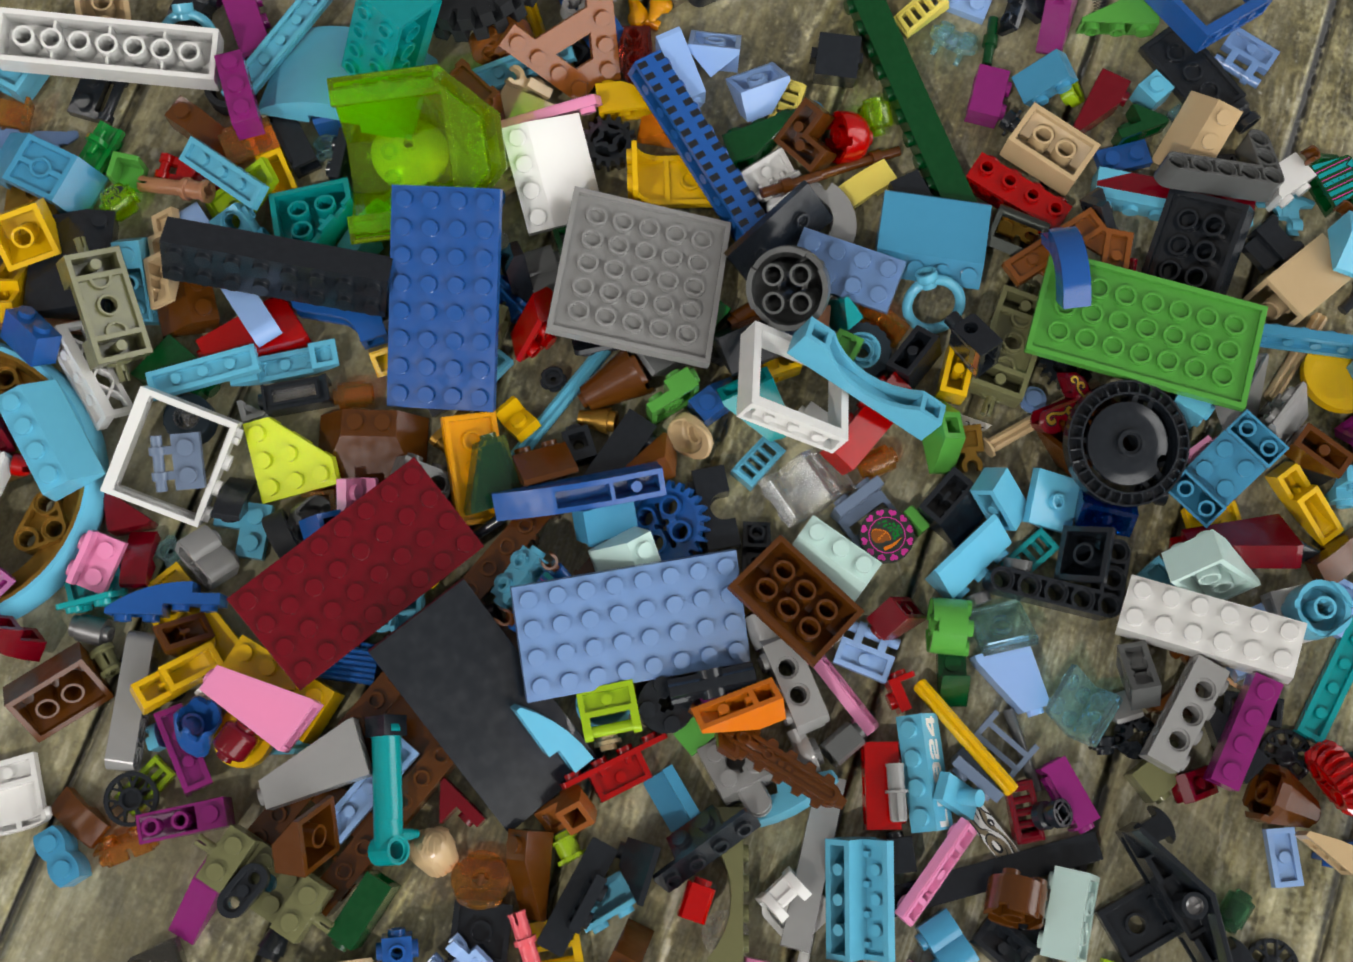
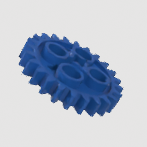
M668 480L666 483L667 495L634 501L638 527L651 531L655 543L658 538L662 537L663 546L658 551L661 561L693 556L694 551L702 553L703 550L699 543H708V540L702 536L703 532L711 531L710 528L704 526V522L711 520V518L702 514L708 507L698 505L702 497L699 495L693 496L695 490L689 487L685 490V484L680 482L675 487V482ZM676 500L677 509L671 514L669 512V505ZM658 503H659V509H660V511H658V509H657V507H656V505H657ZM652 512L653 521L647 525L645 518L648 513ZM686 525L688 533L685 538L681 539L679 531L681 527ZM673 540H674L675 543H676V547H675V548H673Z

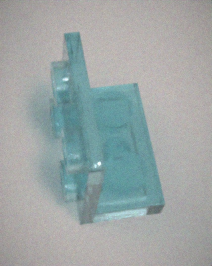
M1071 664L1068 671L1063 675L1054 695L1048 700L1045 712L1067 737L1096 748L1123 699L1115 693L1096 687L1079 666Z

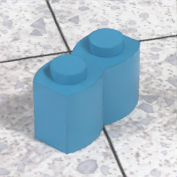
M51 825L33 836L35 850L47 862L49 877L58 887H74L92 876L89 860L82 852L78 851L77 838L63 825Z
M942 908L915 926L918 934L914 937L923 951L929 949L934 957V960L931 962H978L980 960L946 908Z

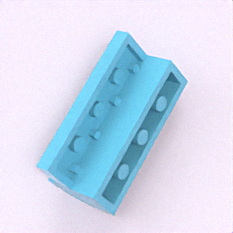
M876 837L826 838V959L843 962L859 960L895 962L894 840L876 839Z

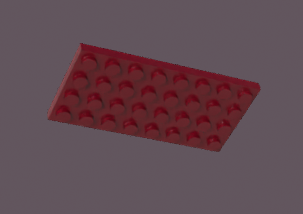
M413 457L229 596L227 601L301 691L477 553L484 545L415 457Z

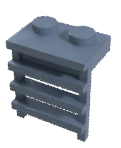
M878 475L872 480L869 477L863 479L855 486L857 491L852 495L848 496L845 493L833 503L836 507H834L830 514V517L841 527L842 532H845L851 542L860 548L859 536H855L850 527L882 503L886 508L897 510L881 491L884 482Z
M994 709L973 734L1012 769L1008 774L1013 779L1040 747L1034 744L1028 752L993 723V720L1000 714ZM988 726L1023 756L1017 764L1012 762L981 735ZM961 746L959 751L950 759L951 764L955 766L952 772L964 782L967 779L971 780L977 786L975 789H980L984 792L985 801L988 802L991 798L997 803L1004 796V793L965 748Z

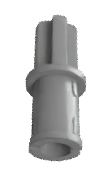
M904 763L885 764L888 786L885 794H888L890 820L891 822H905L908 819L906 805L908 789H905Z

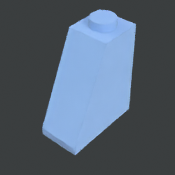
M680 26L657 35L656 51L661 50L664 56L670 60L673 70L678 78L684 82L692 100L701 107L705 103L706 90Z
M1028 639L969 658L972 666L1011 708H1014L1018 715L1027 713L1029 718L1044 713L1043 707L1051 705Z

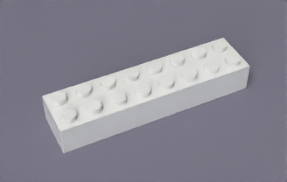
M0 7V69L2 71L220 91V77L214 55L223 53L224 39L217 28Z

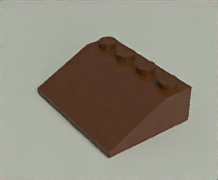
M781 534L727 587L735 597L812 668L865 612Z

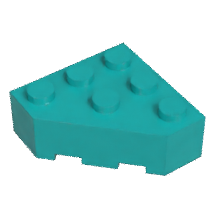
M348 177L268 194L274 236L334 246L358 218L355 198Z

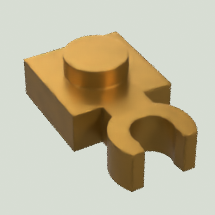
M1003 216L995 232L1011 240L1014 239L1015 235H1018L1028 245H1031L1035 238L1028 232H1033L1034 234L1039 232Z
M981 424L965 425L963 428L966 439L960 455L963 454L964 459L961 461L960 469L962 473L968 472L967 463L973 462L976 465V472H980L983 468V463L977 456V453L984 451Z

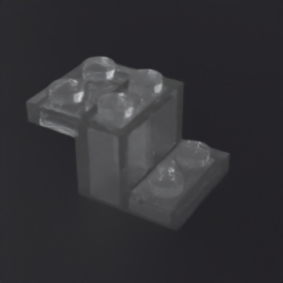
M815 447L801 452L778 472L767 475L757 482L762 488L765 498L771 501L778 511L779 518L789 528L809 520L813 515H818L845 493L850 494L856 489L855 484L847 474L842 476L819 454L822 449Z

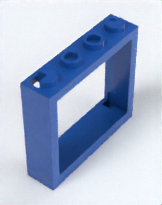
M1181 0L1144 1L1195 53H1198L1262 15L1273 0H1243L1245 4L1207 26Z

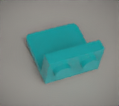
M119 564L107 592L98 594L78 585L64 582L68 601L56 604V611L65 610L66 615L85 613L93 610L92 605L94 607H106L117 599L128 595V588H120L119 586L121 564Z

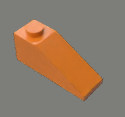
M772 677L691 708V712L702 734L760 730L786 719L784 698Z

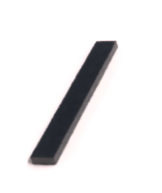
M1090 831L952 869L926 908L986 892L989 876L1002 873L1003 868L1017 869L1021 872L1020 875L1031 878L1049 875L1050 871L1054 872L1055 866L1071 869L1103 860L1095 831ZM917 879L894 885L895 910L900 898L909 892Z

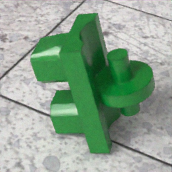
M100 120L94 132L87 133L85 137L87 143L78 157L100 173H106L113 151H119L123 145L122 140L126 135L125 132Z

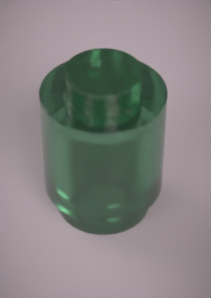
M1238 888L1235 892L1228 890L1219 905L1225 931L1233 935L1238 930L1242 931L1256 907L1251 902L1253 898Z

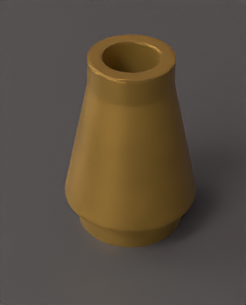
M612 408L579 410L577 424H581V426L588 424L590 429L609 435L610 432H614L619 424L618 411H613Z

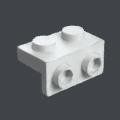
M778 147L741 170L744 181L761 203L767 202L775 195L762 198L759 192L760 188L778 183L779 179L786 177L792 179L801 175L799 170H794L782 147Z

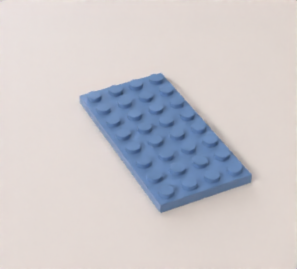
M729 549L510 586L526 702L531 703L590 692L601 685L631 679L633 683L654 680L659 676L670 677L750 662L744 605L727 589L740 575L737 551Z

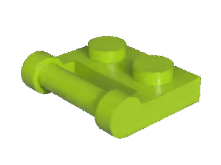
M632 679L601 685L594 691L576 694L585 743L594 742V738L633 730L634 733L643 731ZM630 710L631 719L594 727L591 726V718Z

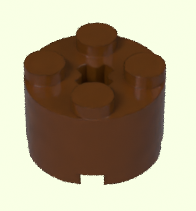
M1003 868L1002 873L989 876L983 914L988 913L990 921L1018 929L1019 924H1028L1027 930H1035L1043 926L1048 893V882L1045 879L1020 875L1021 872L1014 868Z

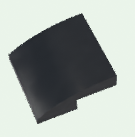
M987 916L969 942L992 962H1031L1034 956L1040 954L1041 949L1037 948V939L1040 930L1044 931L1045 924L1043 923L1041 928L1035 930H1027L1028 924H1019L1018 929L996 924L990 921Z

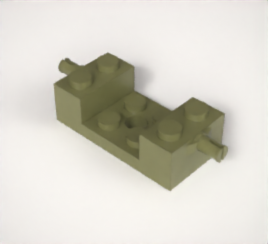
M85 236L74 238L73 241L78 253L63 256L56 263L64 291L71 289L87 338L82 343L90 371L104 367L115 368L119 383L131 381L126 365L131 361L147 357L153 353V349L120 246L89 251ZM101 300H111L115 306L114 312H105L101 308Z
M1025 283L1023 291L1004 284L996 298L989 318L991 319L989 327L1003 340L999 360L995 366L978 378L972 375L968 392L984 399L980 411L982 416L991 417L995 404H1003L1016 409L1024 398L1038 357L1024 353L1038 296L1033 295L1036 288L1034 284L1030 286V283ZM1006 338H1015L1019 342V348L1015 350L1008 348L1005 343Z
M230 825L223 837L216 843L203 834L197 837L199 840H195L194 845L208 853L204 865L195 877L219 894L245 865L261 863L269 869L270 874L274 875L277 879V886L271 892L265 890L250 909L272 923L270 928L293 944L303 942L313 925L326 934L335 925L334 922L321 915L337 889L313 873L309 874L306 878L275 873L272 846L243 826ZM256 872L253 873L251 881L257 884L260 881V875Z

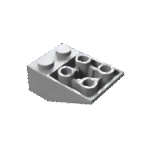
M1304 381L1295 387L1290 385L1283 394L1279 393L1272 402L1268 401L1259 411L1261 415L1259 420L1285 444L1308 417L1307 383Z

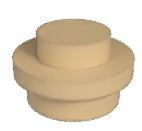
M618 734L595 738L596 743L593 745L594 748H600L601 753L618 749L617 743L622 742L621 737L618 738Z

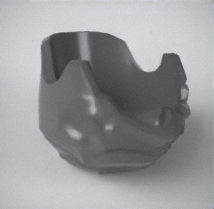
M314 495L297 503L290 510L287 523L297 542L301 543L304 541L298 521L319 513L333 511L334 506L331 500L324 496Z

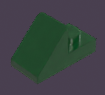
M1131 104L1126 112L1128 123L1116 129L1117 132L1111 139V143L1114 147L1159 134L1169 123V119L1165 115L1138 104Z
M936 654L937 693L949 707H966L971 676L967 675L966 656Z

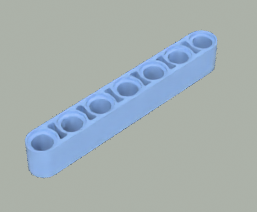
M197 201L179 211L180 219L210 224L208 222L209 219ZM221 289L259 348L283 333L258 295Z

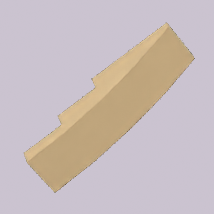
M172 206L151 216L154 234L147 237L150 256L143 259L151 310H157L174 302L180 282L164 279L162 274L159 240L167 216L180 218L179 209Z
M1312 831L1296 832L1295 836L1341 875H1353V845Z

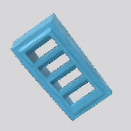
M762 436L732 468L730 475L751 492L784 455L786 450L775 441L770 442ZM765 443L776 452L774 456L762 447ZM758 451L769 460L767 464L756 455ZM751 459L762 467L760 471L749 462ZM744 466L755 474L753 478L742 470Z

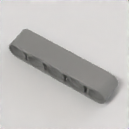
M130 630L126 636L105 753V768L107 770L138 772L141 766L147 734L145 728L148 726L150 713L142 714L130 693V685L156 672L158 669L161 645L154 632Z

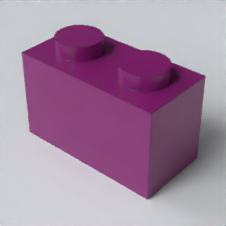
M979 64L974 77L964 122L994 129L997 121L1002 120L1005 115L1007 105L1003 104L1004 97L1008 98L1012 82L1008 81L1010 71Z

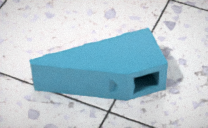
M147 237L119 239L111 242V247L120 246L143 321L152 322L153 310L150 308L143 259L150 256Z

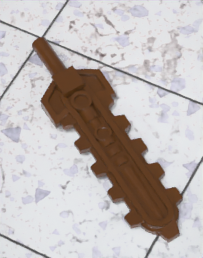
M693 702V704L690 706L688 710V713L693 715L691 712V708L698 706V704ZM760 730L715 733L717 752L734 761L737 759L742 761L744 758L749 759L754 763V770L758 772L766 770L773 775L771 781L779 785L785 782L791 786V794L797 797L803 794L810 798V806L816 809L823 806L825 808L834 807L842 810L847 800L841 794L838 786L834 784L835 778L828 773L823 777L816 772L817 766L809 761L807 764L801 763L797 760V753L792 749L787 753L779 749V742L774 738L768 741L760 736Z

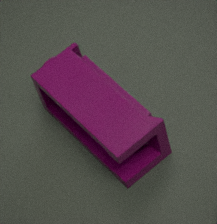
M1066 756L1057 757L1035 769L1036 773L1042 776L1040 780L1051 800L1063 798L1070 804L1073 820L1070 828L1067 829L1068 832L1078 831L1079 834H1082L1095 827L1093 822L1100 819V816Z

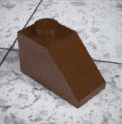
M1309 422L1294 432L1286 443L1289 449L1284 453V455L1304 469L1337 479L1342 477L1353 461V454Z

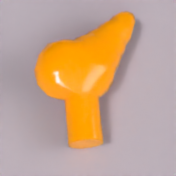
M628 0L629 14L627 21L630 26L637 29L646 25L658 31L661 21L656 20L654 23H650L649 13L639 0Z
M650 0L649 22L654 23L662 14L671 12L673 8L672 1Z

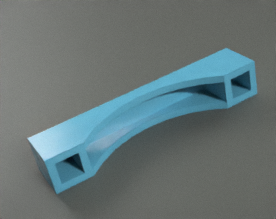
M811 316L793 334L787 354L922 441L942 425L946 409L944 403L925 391L894 386L865 372L845 353L835 331Z

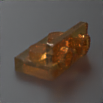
M268 116L262 118L266 134L239 140L233 126H229L222 130V134L217 135L227 159L238 165L266 152L281 148Z

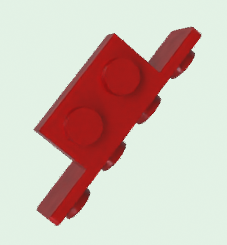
M653 731L641 737L642 744L633 748L632 744L629 743L615 750L618 756L610 760L603 756L590 763L592 769L581 773V770L576 773L571 772L565 775L566 782L560 784V786L564 790L589 778L600 803H603L653 777L641 751L668 738L666 733L658 735L656 731Z

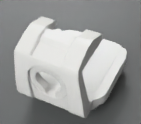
M790 866L782 872V875L767 890L762 891L754 898L762 907L763 917L780 936H782L784 922L789 917L787 913L789 903L797 895L804 901L812 895L795 876V872ZM823 895L821 896L814 933L826 923V898Z

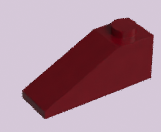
M1102 68L1073 127L1085 134L1113 115L1119 105L1124 107L1131 94L1127 91L1131 81Z

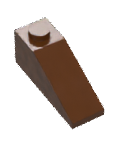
M181 95L164 115L174 130L188 139L190 136L198 138L238 166L251 151L247 145L216 120Z
M508 829L506 861L519 909H525L527 918L530 920L546 922L554 832L536 829Z

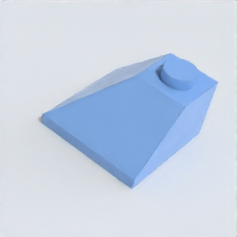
M774 62L731 76L725 80L739 114L747 122H753L773 113L790 82V76Z

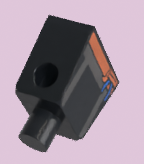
M954 311L945 318L944 323L951 329L949 345L975 378H978L998 363L1003 340L976 314L972 313L963 319L957 311Z

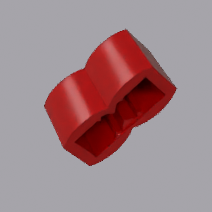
M694 876L693 881L687 880L677 910V916L705 925L716 891L715 888L711 887L712 882L698 876Z

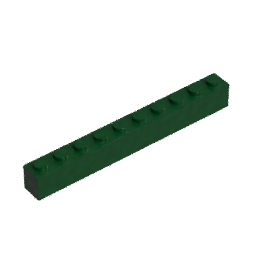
M844 0L845 12L847 15H851L853 19L854 32L856 36L862 37L864 54L867 59L870 58L873 64L874 77L877 81L880 80L883 87V97L886 103H890L893 109L894 122L897 126L900 125L903 131V142L907 148L910 147L914 167L916 170H920L931 194L935 197L977 202L886 0Z

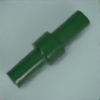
M996 16L988 18L987 31L983 35L982 47L984 48L982 64L992 66L994 49L998 45L999 37L996 34L999 18Z

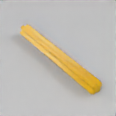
M926 679L918 681L914 685V691L932 712L938 716V719L1006 796L1016 791L1018 784Z

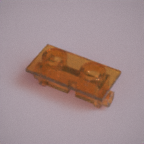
M137 826L130 827L126 833L119 836L111 834L102 838L98 842L99 844L93 853V857L102 855L99 856L100 865L111 868L130 859L127 849H131L134 857H138L155 850V847L159 845V841L139 845Z

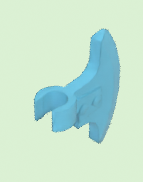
M1294 195V199L1282 209L1277 206L1272 210L1280 221L1287 222L1286 233L1288 236H1299L1298 231H1303V220L1300 219L1299 210L1312 209L1315 205V202L1308 198ZM1265 202L1255 203L1258 208H1265Z

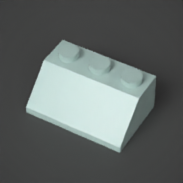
M814 515L792 544L854 602L882 564Z
M636 526L588 550L596 572L661 561L651 531Z
M1055 866L1054 872L1050 871L1048 876L1047 888L1051 889L1049 901H1046L1044 931L1040 930L1037 948L1041 949L1040 955L1066 962H1086L1100 877L1083 871Z

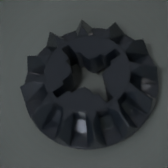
M1142 716L1126 723L1116 724L1114 736L1116 744H1121V748H1118V750L1123 755L1131 759H1143L1139 754L1154 727L1151 718ZM1134 728L1137 732L1147 733L1141 738V744L1138 741H1127V739L1134 735Z

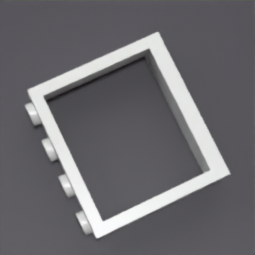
M755 320L740 336L736 417L829 453H834L848 441L849 393L828 380V423L760 397L761 348L802 365L804 364L787 354L792 335Z
M148 385L140 386L100 491L198 528L203 522L208 523L211 518L213 507L210 504L214 496L218 497L224 482L220 481L223 471L228 472L234 456L230 455L233 446H238L242 439L244 430L240 428L243 422ZM154 399L229 428L196 513L121 485Z

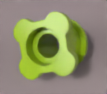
M565 830L553 837L555 841L553 848L555 847L561 860L557 863L559 867L581 857L586 850H581L575 838L577 833L571 836Z

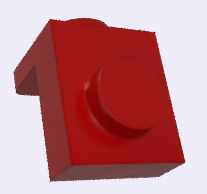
M903 668L889 674L891 680L884 684L888 692L885 695L888 706L891 710H896L897 715L912 709L901 682L916 676L914 670L906 673Z

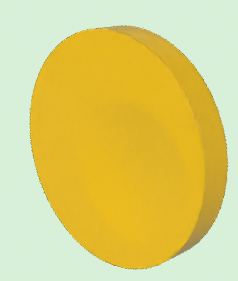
M1307 353L1300 364L1299 374L1300 381L1307 383L1308 397L1315 404L1330 412L1339 414L1353 413V379L1346 368L1353 359Z

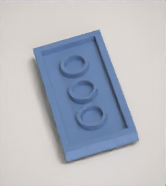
M804 227L797 246L809 250L824 261L830 276V295L835 297L849 296L855 304L887 314L906 267V261Z

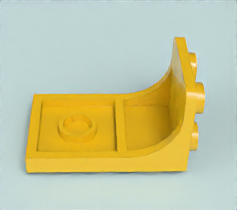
M631 140V148L626 149L628 199L671 209L712 207L679 155L656 156L646 154L637 148V140Z

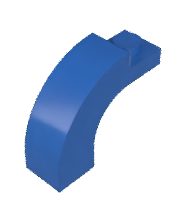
M1076 226L1056 227L1048 229V232L1041 233V244L1050 252L1054 263L1057 303L1063 309L1091 306L1090 266L1086 246Z

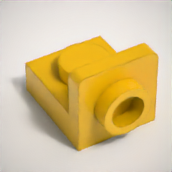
M511 396L496 409L497 419L520 443L542 426L537 418L528 412L515 396Z

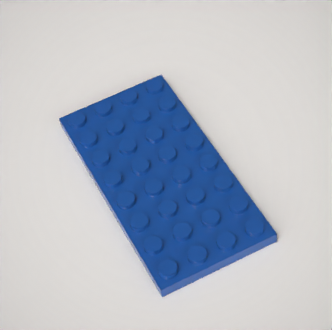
M392 184L390 258L393 259L389 281L387 406L479 412L496 411L503 189Z

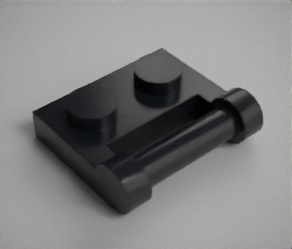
M80 78L67 112L70 116L99 123L101 120L112 126L115 120L113 115L124 88H127L129 83ZM113 84V88L106 102L103 112H99L106 97V94L108 92V89L110 85Z

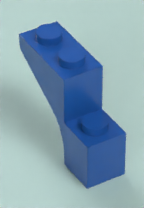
M290 301L292 307L301 318L340 324L352 328L358 333L360 342L365 350L388 343V332L383 324L384 318L381 316H370L364 313L342 311L335 308Z

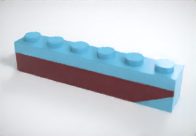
M1099 166L1092 177L1090 192L1097 187L1103 188L1106 200L1109 201L1113 211L1122 212L1126 216L1139 215L1148 217L1152 221H1159L1170 188L1159 185L1153 176ZM1203 194L1216 198L1250 205L1255 211L1256 201Z

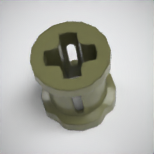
M113 642L104 643L89 653V657L95 659L100 668V676L103 680L120 673L121 662L113 650L115 647ZM105 657L108 658V660H109V662H110L109 665L107 664V662H106V660H105Z

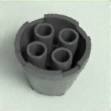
M784 245L767 251L758 258L753 267L750 268L747 276L746 295L751 309H754L756 314L768 326L777 330L795 331L811 316L818 319L825 311L830 299V276L824 261L809 250L799 246Z

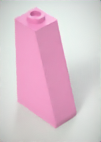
M219 665L206 673L203 678L204 683L199 688V690L276 750L285 753L290 752L324 706V704L317 700Z

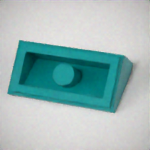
M849 296L829 299L828 305H831L829 326L832 330L838 331L839 328L845 331L849 330L863 319V315Z

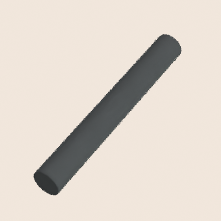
M1014 708L1003 711L1012 739L1028 752ZM1017 751L1019 759L1021 760L1023 756ZM1030 758L1022 768L1026 779H1032L1035 792H1039L1042 790Z

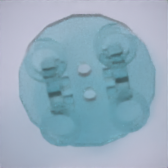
M941 21L940 25H934L930 29L929 35L935 41L930 54L935 56L940 46L951 50L957 54L953 63L956 67H958L964 55L972 56L978 50V45L976 44L977 36L969 32H964L963 34L955 30V26L950 22Z

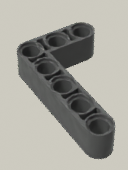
M1258 129L1250 130L1235 150L1237 161L1171 151L1154 173L1155 181L1166 188L1256 202H1268L1285 180L1269 137Z

